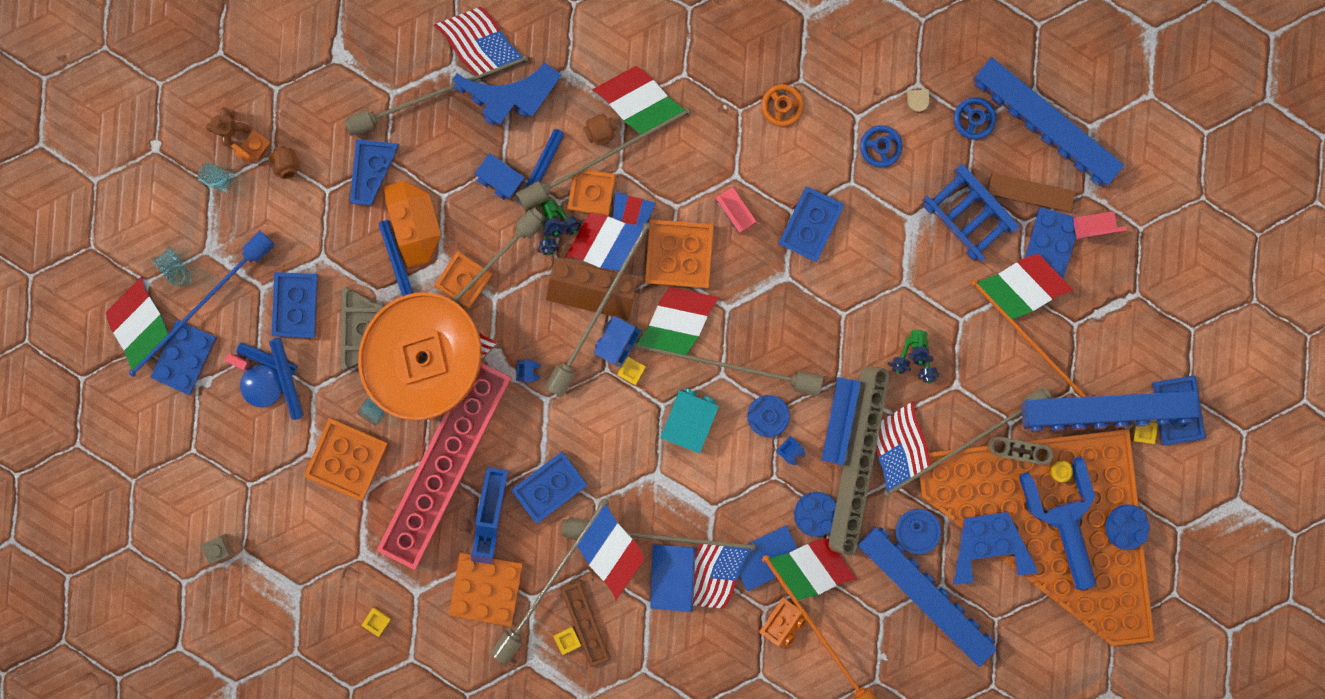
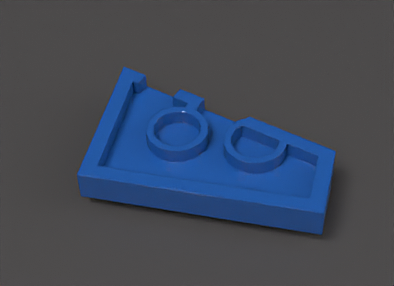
M356 139L350 195L351 204L373 205L400 144Z

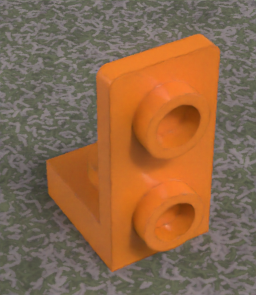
M253 129L241 146L233 143L231 147L236 150L234 154L243 161L257 163L272 142Z

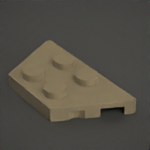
M342 288L341 370L358 364L359 347L363 334L373 317L383 308V306L348 288Z

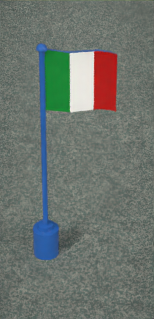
M259 230L242 247L244 258L170 333L167 331L161 313L149 296L141 276L105 312L110 329L127 357L131 368L129 370L130 376L135 377V373L247 261L258 263L275 246V243L264 232Z

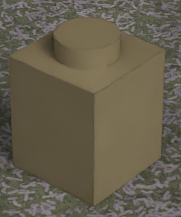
M226 534L201 545L209 565L234 553Z

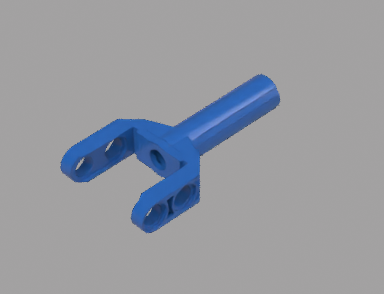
M1082 456L1072 459V468L1081 501H1070L1044 509L1043 511L1035 481L1031 478L1029 472L1019 474V479L1029 514L1058 529L1076 590H1085L1094 587L1096 580L1079 522L1083 514L1088 511L1095 498L1085 461Z

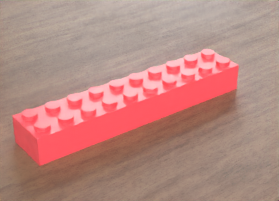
M481 362L477 379L468 395L456 407L444 414L377 549L378 552L414 570L418 568L513 377Z

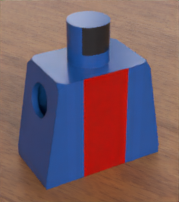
M616 192L613 218L627 224L643 226L644 223H648L655 208V202Z

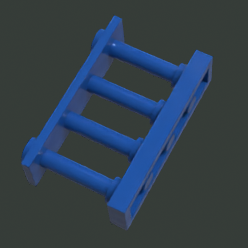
M962 163L954 170L956 174L954 176L955 179L933 199L928 195L922 199L924 202L923 207L930 214L934 213L966 247L968 250L966 254L974 262L976 260L982 262L985 257L981 252L1003 232L1014 233L1020 226ZM965 184L970 189L969 195L945 215L938 205L960 185L963 186ZM975 200H980L985 205L983 207L984 210L960 231L952 221ZM994 215L999 221L997 223L998 226L978 245L974 246L966 237L989 216L992 217Z

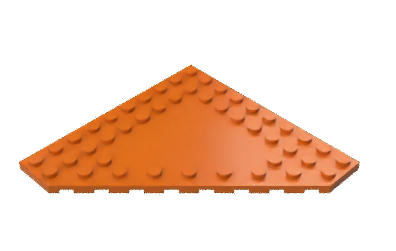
M1129 429L1025 441L1045 445L1052 450V460L1045 465L995 456L989 452L988 445L969 447L919 477L921 496L961 528H963L964 518L1008 512L1037 569V573L1022 576L1111 646L1155 641L1143 543L1132 550L1119 549L1109 541L1105 531L1107 517L1114 508L1124 504L1139 507ZM1004 444L994 445L996 452H1001L1004 448ZM1010 446V451L1030 455V450ZM955 449L928 452L930 464H933ZM1039 449L1036 453L1038 460H1043L1046 456L1044 449ZM1082 456L1085 461L1095 494L1092 504L1079 522L1096 580L1094 587L1085 590H1076L1058 529L1029 514L1019 479V474L1029 472L1031 478L1035 481L1043 511L1044 509L1070 501H1081L1074 475L1067 482H1058L1050 474L1051 466L1055 462L1066 461L1072 466V459ZM1014 554L998 556L1016 570Z

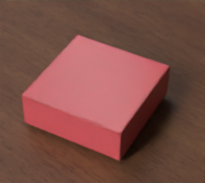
M227 354L224 360L242 370H248L251 365L250 361L235 354Z

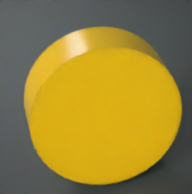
M1057 461L1051 466L1050 474L1058 482H1067L1073 475V468L1066 461Z

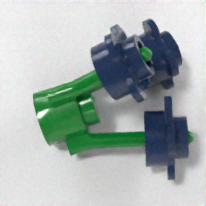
M547 200L539 206L541 213L547 219L543 225L545 240L539 242L538 253L548 256L555 254V251L559 250V244H556L555 239H549V235L556 238L563 234L571 236L579 231V226L583 223L582 221H577L574 216L568 218L563 212L562 206H557L555 200ZM559 214L564 220V222H561V220L559 219Z
M912 330L910 337L905 339V346L901 357L895 356L892 362H888V365L893 367L892 370L897 374H904L906 371L911 372L912 369L909 367L910 361L905 359L909 346H911L912 353L908 354V358L912 359L914 364L925 365L926 367L920 369L918 379H923L924 383L928 382L931 384V382L936 381V378L940 377V374L937 373V368H930L933 356L929 355V340H927L928 333L926 331Z

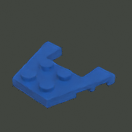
M1008 512L964 518L956 571L953 578L954 585L974 582L971 560L1014 554L1018 576L1037 573V569Z

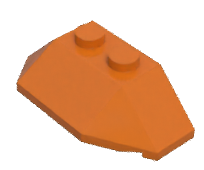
M406 181L384 186L386 205L407 267L410 268L429 262L442 236L430 194Z

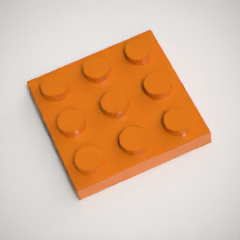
M650 219L651 229H649L645 283L709 288L714 224Z
M328 418L304 477L363 502L388 442L333 418Z
M460 552L449 616L512 627L523 563L498 558L493 559V564L471 561L470 553Z

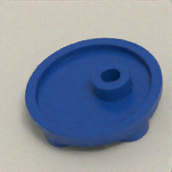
M823 492L805 494L799 499L794 509V520L797 527L803 533L813 537L830 533L836 502L832 497Z
M1130 504L1120 505L1114 508L1107 517L1105 524L1106 535L1109 541L1119 549H1135L1148 540V518L1145 512L1137 506Z
M923 509L907 511L900 517L896 525L895 531L898 543L904 550L912 554H924L936 547L941 537L939 521L932 513Z

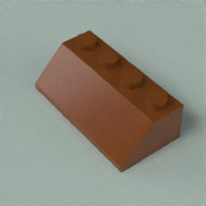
M555 258L546 300L596 312L618 273ZM622 274L600 314L629 320L639 279Z

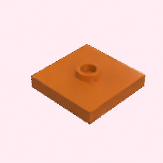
M586 169L573 176L567 210L602 214L610 217L616 174Z
M457 251L434 287L454 299L483 267ZM487 270L457 302L470 310L493 274Z

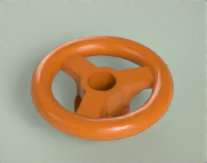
M779 84L767 90L762 98L761 108L764 117L771 124L785 127L794 124L801 117L804 102L797 89L790 85ZM788 91L794 95L796 100H791L786 95L779 96L776 92ZM770 97L775 101L774 105L777 110L775 118L768 110ZM783 101L787 104V107L780 108L779 103ZM791 107H797L796 113L790 119L781 120L783 113L788 112Z

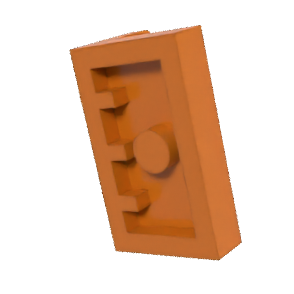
M783 597L759 633L778 647L786 649L792 645L795 640V634L805 626L807 620L797 606Z

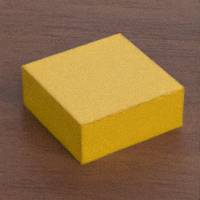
M627 357L617 375L636 385L646 366Z
M1134 423L1132 441L1155 444L1158 423H1150L1149 426L1137 427L1136 423Z
M373 607L361 626L379 637L392 618Z
M573 626L553 635L562 655L582 646Z

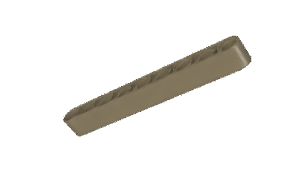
M866 366L861 372V383L829 539V547L832 551L847 556L854 554L858 545L889 383L888 371L884 368Z

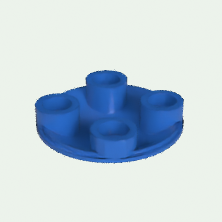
M256 365L249 368L243 374L240 381V391L243 398L249 404L256 407L272 405L278 400L283 390L278 372L266 365Z

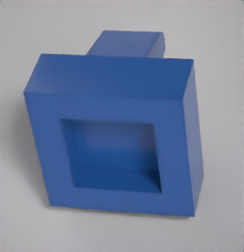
M517 360L516 381L533 382L539 380L540 376L534 375V368L541 367V364L531 360Z
M791 436L776 450L787 463L792 465L798 464L795 459L799 454L802 457L806 455L804 448Z

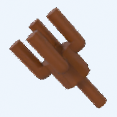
M223 107L220 110V116L216 115L211 120V123L206 125V130L221 136L222 145L233 149L231 146L235 142L231 140V136L236 131L248 133L250 127L243 122H235L232 119L235 116L234 112Z

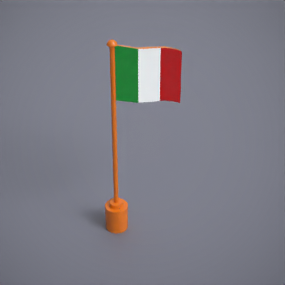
M1034 254L1019 260L994 276L979 282L976 279L972 280L971 286L974 285L1081 397H1087L1013 320L1038 309L1057 296L1074 291L1039 254Z
M829 539L810 542L783 555L771 558L768 555L763 556L762 561L767 563L856 691L853 693V699H877L869 687H858L798 601L819 595L841 583L857 580L840 554L830 549Z

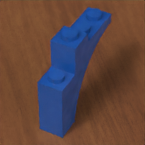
M544 62L530 76L507 85L480 84L466 79L458 73L453 77L452 82L455 83L453 87L462 94L466 91L472 95L471 100L480 107L483 104L486 105L482 112L485 115L483 119L492 126L495 124L500 126L514 105L517 107L515 111L525 118L527 116L532 118L562 75Z

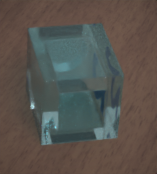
M206 162L199 169L198 181L226 193L234 174Z

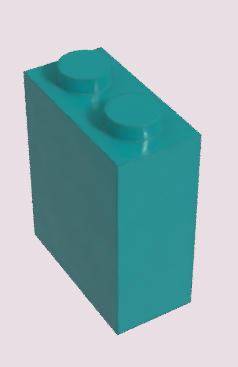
M685 388L684 391L679 390L660 438L700 454L719 406L715 404L716 400L704 396L703 399L695 396L697 392Z

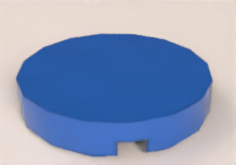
M764 395L751 403L748 408L747 419L749 426L755 433L763 437L778 436L786 429L789 424L790 415L788 407L783 400L776 396Z

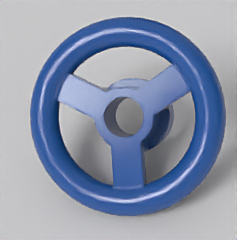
M971 97L965 99L957 106L954 113V124L962 136L973 140L982 139L988 136L994 129L996 113L993 106L985 99ZM970 104H980L984 106L989 113H985L982 109L979 108L972 109L970 107ZM963 109L968 114L969 125L967 130L963 128L960 121ZM974 114L978 115L979 121H974L972 116ZM985 120H990L989 125L984 131L973 133L976 126L981 125Z
M885 125L874 126L868 129L862 136L860 151L865 161L870 165L879 168L888 167L899 159L902 153V140L893 128ZM876 132L889 133L886 137H879L875 141L868 140ZM894 139L896 142V151L894 155L890 159H888L887 152L890 150L891 141ZM878 143H884L885 149H879ZM866 146L874 148L880 154L882 161L871 158Z

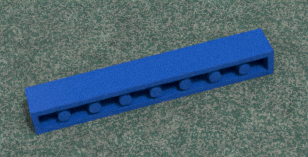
M991 57L972 79L976 82L974 84L976 88L982 92L987 91L992 95L991 99L997 105L1001 106L1003 104L1009 109L1007 112L1013 118H1020L1025 122L1024 126L1032 133L1036 131L1041 135L1040 139L1046 145H1053L1058 149L1057 153L1066 160L1069 158L1075 163L1073 166L1081 173L1086 172L1090 175V180L1099 187L1101 185L1103 187L1109 185L1124 167L1123 163L994 58Z
M1196 391L1025 400L1021 403L1023 428L1030 429L1031 432L1044 431V428H1052V431L1065 430V427H1073V430L1086 429V426H1094V429L1107 428V425L1124 428L1136 423L1137 427H1144L1154 422H1157L1158 426L1170 425L1174 421H1179L1180 425L1191 424L1192 420L1199 417Z
M873 526L858 541V546L980 667L997 650L993 645L996 641L988 633L983 635L978 630L981 626L972 617L968 620L963 615L965 610L957 602L953 605L948 600L950 595L942 587L938 590L933 585L935 580L927 572L923 575L918 570L920 565L912 557L908 560L903 555L905 550L897 542L892 544L888 540L890 535L882 527L877 529Z

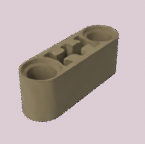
M999 436L991 438L988 442L989 452L999 457L1041 465L1048 464L1053 457L1052 450L1048 446ZM1001 440L1004 448L1001 452H996L994 444ZM1010 446L1030 450V455L1010 451ZM1039 449H1044L1046 452L1043 460H1038L1036 457Z

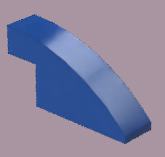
M487 467L475 523V539L471 561L493 564L508 470Z

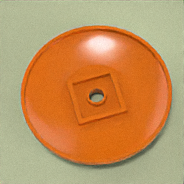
M421 292L399 297L384 306L373 317L363 334L359 347L358 367L364 389L379 408L395 417L420 421L441 416L456 407L468 395L477 379L482 358L479 332L470 315L459 304L445 296ZM422 353H427V361L420 364L419 356Z

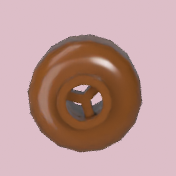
M599 114L587 120L586 127H584L590 143L594 142L596 145L612 140L614 138L613 130L617 129L612 117L608 119L605 114Z
M279 146L273 150L269 157L274 175L281 177V179L294 177L300 168L296 153L291 148Z

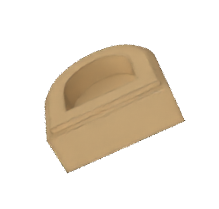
M929 89L907 91V104L912 111L922 112L928 107Z

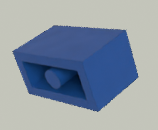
M490 153L475 172V175L479 177L477 181L486 188L491 185L496 189L494 193L503 200L506 197L512 200L526 180Z
M614 316L607 323L603 337L597 341L594 354L622 368L642 331Z

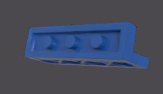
M837 377L821 457L822 461L844 466L861 381Z

